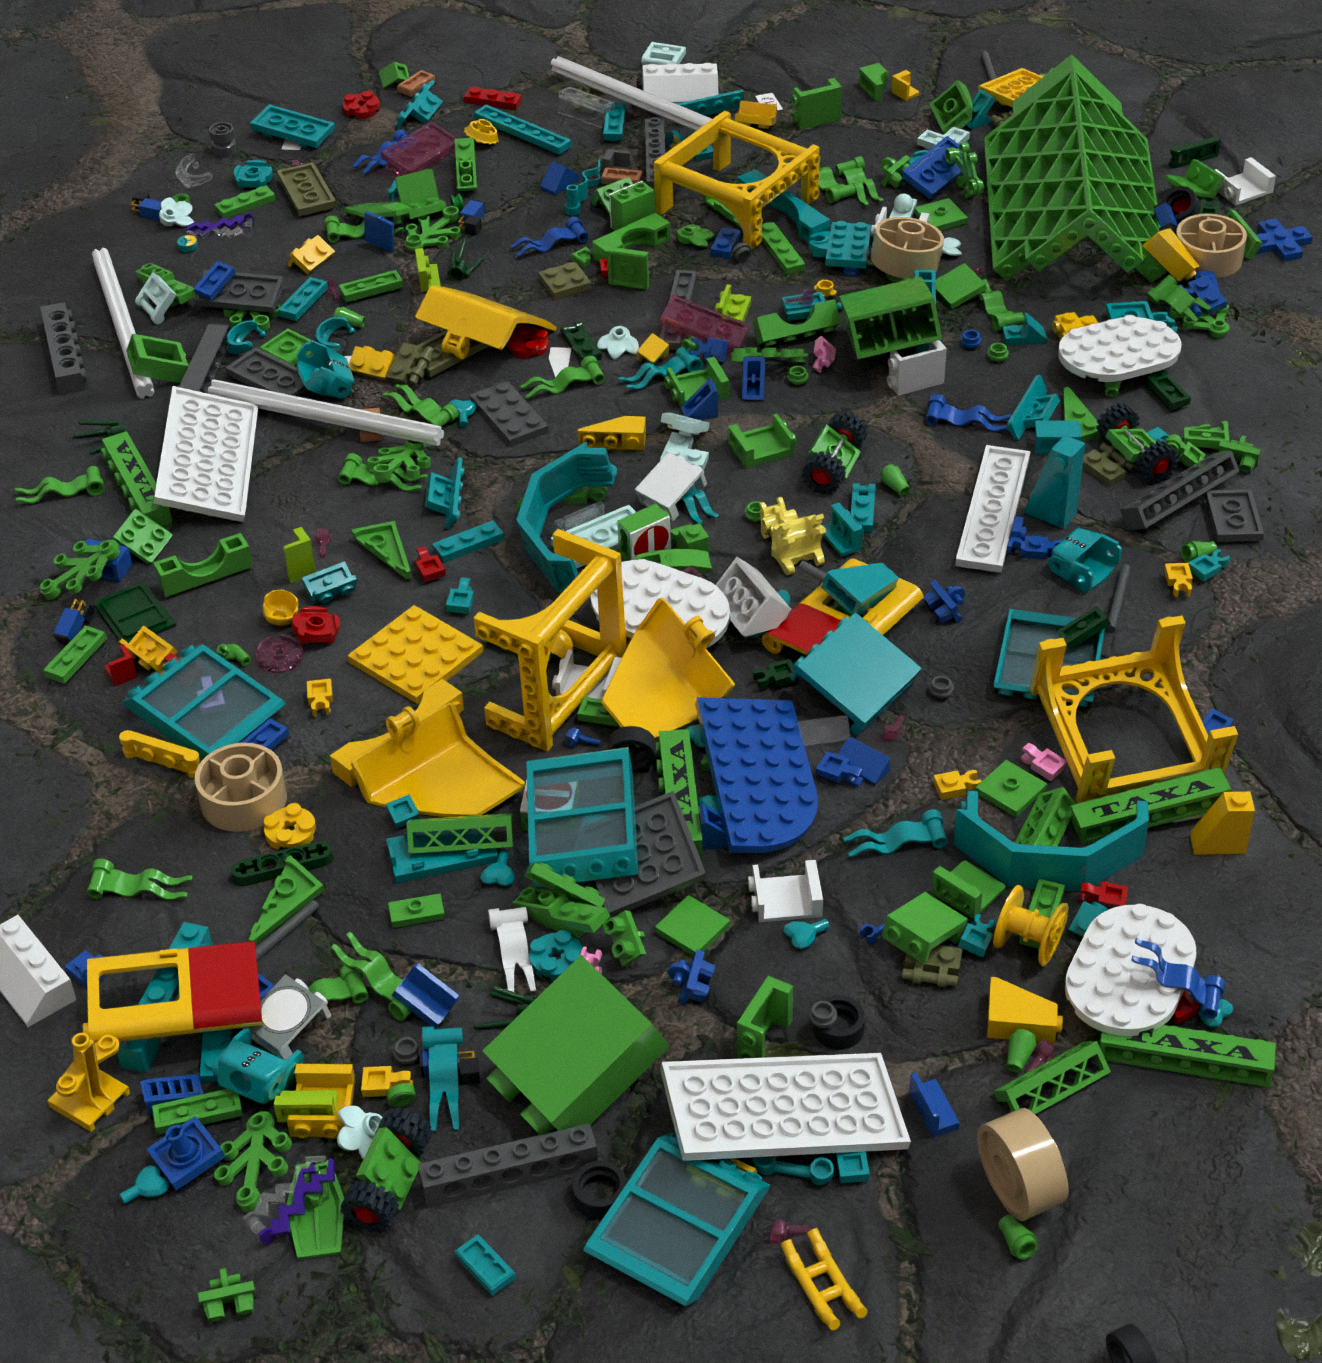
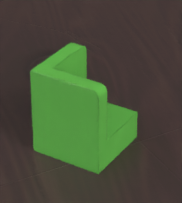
M393 62L379 71L384 88H388L395 82L402 83L410 78L407 66L397 62Z

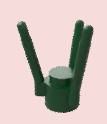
M466 238L462 240L457 258L456 251H452L448 275L455 280H461L464 276L468 278L470 273L484 260V257H481L467 269L466 262L461 259Z
M80 420L78 422L79 425L106 427L103 430L73 434V438L102 434L110 437L125 432L123 421L118 422L117 420ZM103 445L91 450L90 454L100 452V449L104 448Z
M493 986L492 991L489 993L492 997L517 1003V1015H520L536 999ZM514 1019L477 1023L474 1025V1028L508 1026Z

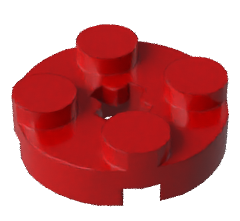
M372 91L344 96L343 111L348 117L355 115V119H367L376 115L375 111H380V101L373 95Z
M525 324L519 325L517 330L512 332L507 342L510 353L522 359H530V355L537 354V357L543 355L549 348L548 332L543 329L529 327Z
M304 607L297 615L296 612L293 614L291 628L294 634L297 635V640L301 643L324 642L329 644L335 641V637L339 633V617L335 613L333 616L328 614V609L323 607Z

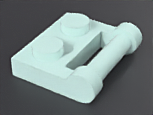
M651 42L642 56L641 64H680L686 54V47Z
M152 272L136 297L135 303L140 308H143L151 316V320L158 325L164 321V313L172 304L177 294L159 275ZM148 298H150L157 305L155 309L149 303Z

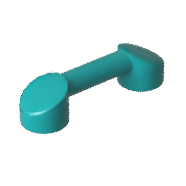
M776 1156L753 1157L754 1167L763 1175H771L774 1172L799 1176L811 1179L815 1185L828 1183L834 1175L833 1163L823 1157L815 1159L811 1166L778 1161Z

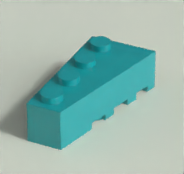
M1064 435L1051 449L1024 513L1062 529L1077 515L1085 451L1084 442Z

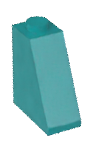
M883 563L830 570L827 572L821 588L851 615L855 612L860 615L893 591L899 577Z

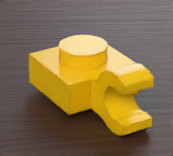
M392 1066L363 1067L362 1096H387V1091L395 1085L403 1083L413 1085V1080H410L411 1072L400 1071L393 1073Z

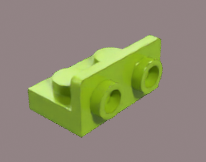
M423 248L415 249L421 292L428 291L433 285L441 286L437 264H429V258L424 256Z
M727 284L725 290L720 293V303H716L715 307L718 324L743 327L751 305V296L731 294V285Z

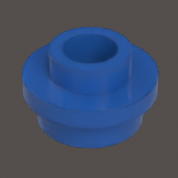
M966 330L960 339L961 344L969 349L978 347L982 341L980 333L976 330Z

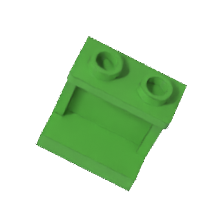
M835 78L827 79V86L804 92H801L797 87L793 88V95L791 96L793 112H791L792 122L801 130L841 120L842 86Z
M715 357L707 358V369L676 376L671 367L666 368L667 376L664 377L665 387L670 389L672 399L678 403L680 409L709 378L715 384L718 400L729 398V379Z
M778 414L772 415L771 425L742 432L737 424L728 426V444L745 468L794 455V448L797 444L795 434L789 431L786 422L781 420Z
M924 892L887 915L882 937L924 964L928 961L930 951L947 939L955 944L961 940L968 919Z
M770 976L766 978L737 1022V1058H765V1034L771 1024L775 1023L788 1029L793 1021L792 985Z

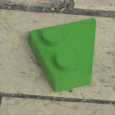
M1228 421L1221 422L1220 427L1210 428V424L1186 427L1183 430V442L1186 444L1189 441L1197 448L1203 447L1219 450L1221 440L1230 442Z

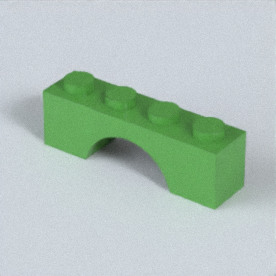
M653 213L592 241L593 259L599 263L600 259H607V249L609 246L627 249L641 244L654 247L670 240V222L657 213Z
M835 299L817 303L810 307L807 320L800 325L786 323L777 313L756 317L752 320L757 344H765V347L776 345L779 340H784L785 343L797 340L796 337L804 335V338L815 336L818 331H823L824 334L835 331V327L841 324Z
M241 533L219 540L213 554L203 561L185 563L174 555L153 563L157 583L165 597L253 567L249 545Z

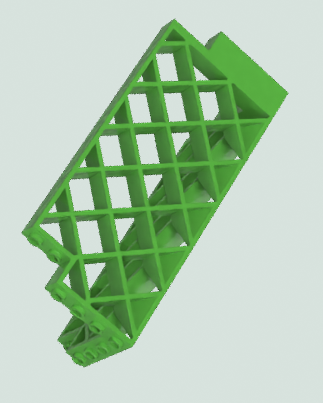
M1071 54L1012 102L1013 115L984 137L993 269L1006 281L1029 264L1038 271H1041L1088 235L1127 273L1136 268L1152 283L1168 271L1142 246L1159 232L1161 227L1153 208L1158 204L1148 140L1123 116L1121 102Z

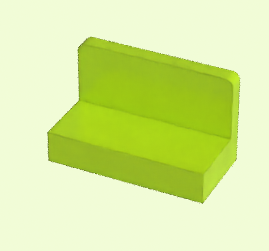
M302 527L293 529L295 542L283 547L290 583L300 581L302 577L316 572L311 540Z
M336 1090L282 1091L280 1096H275L274 1101L277 1122H287L288 1115L336 1116L338 1093Z

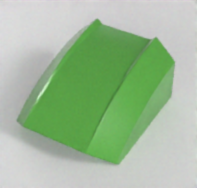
M958 80L938 98L929 103L943 133H947L952 127L962 129L972 120L973 105L966 85Z

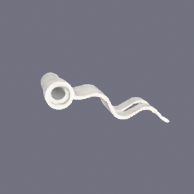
M526 907L501 911L499 908L489 909L491 931L497 930L508 990L514 992L515 965L518 964L525 973L530 991H536L523 923H528Z

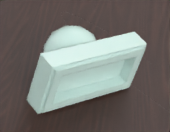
M907 194L898 195L894 200V207L889 218H912L914 207L917 206V199H912Z

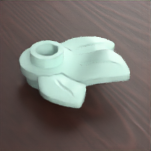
M171 197L161 202L159 218L163 225L173 226L177 224L186 227L194 223L188 216L192 212L191 204L185 201L176 203Z
M945 238L941 256L943 253L952 256L962 255L957 249L960 247L961 242L955 238Z
M616 326L610 330L609 334L599 339L597 347L600 350L607 349L610 357L613 360H617L625 351L637 355L639 344L637 339L630 336V332L626 327Z
M346 1106L338 1111V1115L345 1126L338 1133L337 1143L346 1151L358 1149L362 1159H364L382 1116L377 1113H365L358 1106Z

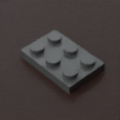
M1252 489L1206 491L1205 500L1217 542L1263 541L1264 531Z

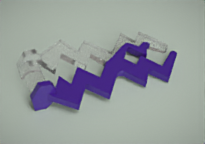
M246 213L244 217L237 215L232 220L223 217L215 224H211L207 220L202 224L195 221L186 227L185 230L187 235H192L196 238L200 236L202 239L212 233L219 237L226 234L231 238L241 233L246 237H252V227H254L255 219L251 213ZM236 224L239 225L235 229L231 230V228L234 227Z
M326 1156L305 1157V1165H295V1181L293 1183L276 1184L275 1194L262 1192L254 1212H248L243 1217L244 1225L249 1227L259 1237L261 1243L270 1245L275 1240V1236L290 1233L289 1216L305 1215V1195L323 1194L321 1183L335 1182V1162L332 1158L328 1160L327 1174H317L314 1165L327 1162ZM304 1174H312L311 1182L305 1183ZM285 1193H294V1205H278L279 1220L270 1218L271 1228H266L260 1221V1216L269 1217L268 1204H285Z

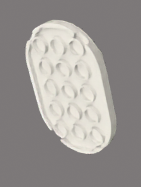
M1126 315L1122 318L1110 319L1105 322L1072 329L1061 339L1058 357L1062 365L1075 375L1086 378L1087 375L1091 378H1098V381L1115 382L1160 371L1172 366L1178 360L1181 351V340L1177 333L1166 326L1165 322Z
M645 559L621 562L626 637L632 639L637 627L659 598H664L685 624L691 618L700 616L703 619L704 626L715 634L709 646L716 643L724 635L729 624L730 607L724 593L712 582ZM596 589L591 594V608H593L596 614V618L599 621L598 596Z
M1144 904L1123 905L1101 913L1091 922L1068 968L1065 981L1066 998L1074 1007L1075 1014L1083 1022L1108 1034L1137 1036L1139 1032L1151 1028L1155 1031L1169 1021L1177 1008L1184 989L1160 985L1152 968L1136 964L1131 959L1132 956L1153 959L1158 962V957L1154 952L1135 944V938L1157 944L1162 950V957L1165 961L1174 964H1186L1194 968L1196 959L1195 941L1187 927L1173 914Z

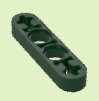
M317 841L240 860L233 864L231 868L233 881L239 886H248L276 879L278 876H281L286 866L285 860L289 855L293 858H301L302 860L298 863L307 871L324 867L333 860L332 848L327 842ZM272 863L276 865L271 870L263 869L267 864Z

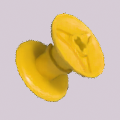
M1016 885L1001 910L994 933V948L1004 946L1012 933L1024 937L1023 941L1025 942L1032 940L1040 943L1039 964L1042 967L1046 966L1055 953L1063 934L1068 917V903H1061L1055 909L1051 918L1040 915L1037 909L1032 912L1022 908L1024 900L1023 887Z

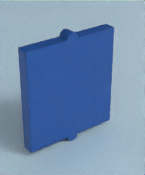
M366 211L364 213L365 241L375 245L378 249L382 248L392 253L394 251V223L382 218L381 215L377 216Z

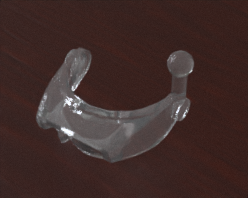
M194 154L185 156L175 171L176 177L187 188L199 186L213 178L211 172L202 175L187 173V168L191 162L193 168L199 167V164L195 162Z

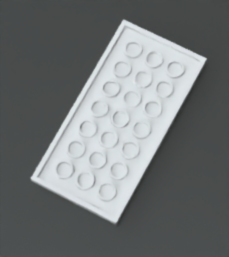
M173 386L153 504L243 522L246 511L258 405Z
M881 1053L661 1063L660 1072L683 1161L908 1149L911 1143Z

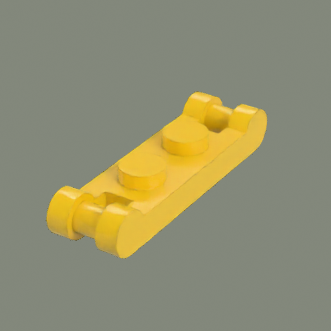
M130 730L120 733L119 739L123 745V755L126 758L139 757L168 768L187 772L190 778H195L200 762L197 751Z

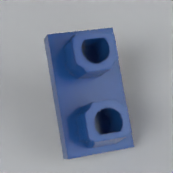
M936 580L931 582L932 590L923 596L927 607L931 610L939 604L942 605L934 610L941 624L952 618L956 623L961 621L962 617L957 612L958 607L956 604L960 606L964 603L965 591L962 587L948 586L946 593Z
M697 949L693 961H690L688 966L685 960H679L678 963H673L669 966L668 976L673 980V984L679 986L683 982L678 999L679 1003L686 1005L689 998L703 1003L708 994L709 985L697 981V978L709 983L714 973L715 965L703 960L705 953Z

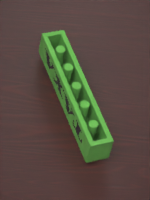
M128 432L103 438L104 448L100 449L104 461H107L111 474L114 473L117 485H121L124 498H128L131 511L134 509L138 510L160 526L171 524L170 508L153 504L156 482Z
M689 729L659 731V742H656L655 756L660 757V760H656L657 775H662V778H658L659 793L667 794L674 791L700 858H703L702 833Z
M1219 767L1071 805V823L1081 845L1098 841L1133 822L1137 801H1148L1149 828L1207 813L1223 792H1232V789L1222 769Z
M1163 1025L1155 1031L1152 1028L1141 1031L1137 1036H1118L1101 1031L1100 1049L1106 1061L1270 1087L1275 1066L1276 1043Z

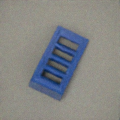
M198 1074L140 1081L148 1115L153 1114L152 1105L203 1094ZM192 1085L194 1092H188L187 1086ZM181 1088L182 1093H176V1089Z

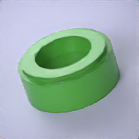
M408 1083L395 1085L386 1093L389 1105L394 1108L407 1107L417 1097L414 1086Z

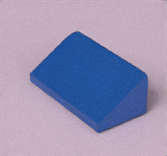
M852 737L846 740L838 753L840 756L849 758L851 766L861 768L862 773L859 777L873 785H876L890 771L889 757Z

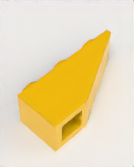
M622 416L578 429V445L587 442L588 448L644 450L646 417Z

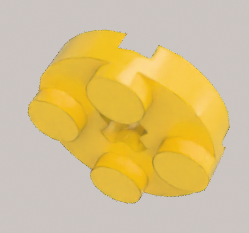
M291 803L287 807L276 810L264 818L266 841L275 849L280 850V847L289 849L309 844L314 838L313 834L316 831L314 816L308 810L301 808L297 803ZM288 827H294V830H290V829H286V828H288Z

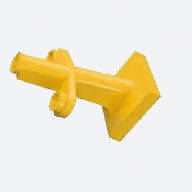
M78 1033L72 1038L74 1061L59 1078L56 1084V1092L47 1101L50 1108L92 1132L95 1129L94 1123L103 1114L108 1116L115 1109L113 1103L121 1095L127 1097L130 1094V1090L127 1085L101 1071L98 1066L99 1063L118 1052L119 1040L112 1035H105L94 1044V1041L89 1038L88 1034Z

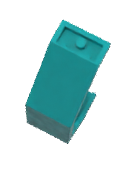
M584 442L531 475L516 519L527 554L554 589L560 593L578 576L575 561L550 552L541 540L540 535L548 511L553 505L582 487H613L615 481L606 448H588L587 442Z
M968 791L967 801H962L961 809L956 810L954 845L1007 887L1021 885L1023 888L1036 889L1038 880L1043 879L1065 885L1064 891L1081 892L1082 883L1095 885L1143 856L1149 822L1148 801H1137L1133 822L1087 847L1075 848L1026 845L1012 842L978 816V791Z

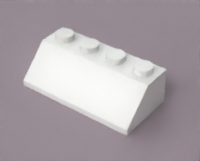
M670 63L667 65H643V91L675 104L718 95L717 64Z
M738 557L735 558L716 584L728 600L730 607L729 619L744 636L778 628L791 611V608L762 574Z
M16 915L0 924V993L25 1025L30 1027L76 1001L70 978L21 917Z

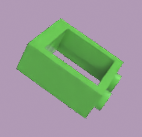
M132 333L126 352L133 374L181 383L189 367L181 343Z

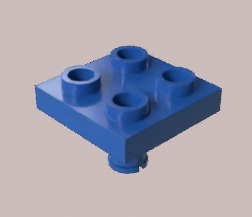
M196 1116L182 1125L169 1127L165 1137L146 1149L176 1191L226 1157L220 1146Z

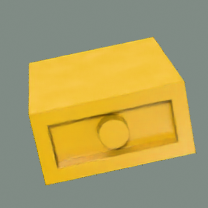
M296 1064L295 1077L297 1085L295 1091L336 1090L338 1100L336 1116L288 1115L287 1124L290 1137L337 1138L339 1131L345 1126L338 1115V1111L346 1106H352L356 1083L353 1064Z

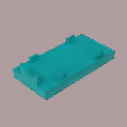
M270 104L250 122L251 129L256 130V133L263 132L266 137L272 138L273 135L294 141L304 148H307V145L317 148L335 130L333 122Z
M490 827L481 829H483L487 833ZM476 828L468 829L463 835L470 843H478L484 836ZM458 829L456 831L461 834L465 829ZM443 830L437 837L444 845H451L458 838L450 830ZM429 831V832H430L432 835L435 836L438 831ZM407 832L403 836L386 839L396 883L496 863L498 859L496 848L409 854ZM413 832L414 847H425L430 842L431 838L424 832ZM485 838L482 843H487L491 841ZM459 840L456 844H465V843H464L462 840ZM433 841L430 846H439V845H438L435 841Z

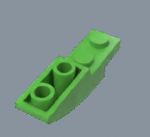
M474 138L455 139L458 191L477 190Z
M152 263L142 266V269L135 271L144 285L152 272L159 275L177 294L170 305L172 307L195 298L194 288L175 280L171 271Z
M668 549L635 555L636 560L645 559L694 576L713 571L708 551Z
M525 888L512 902L515 908L526 907L527 916L557 932L567 930L571 933L572 937L579 938L584 932L594 933L610 917L607 908L570 902L563 892L541 888Z

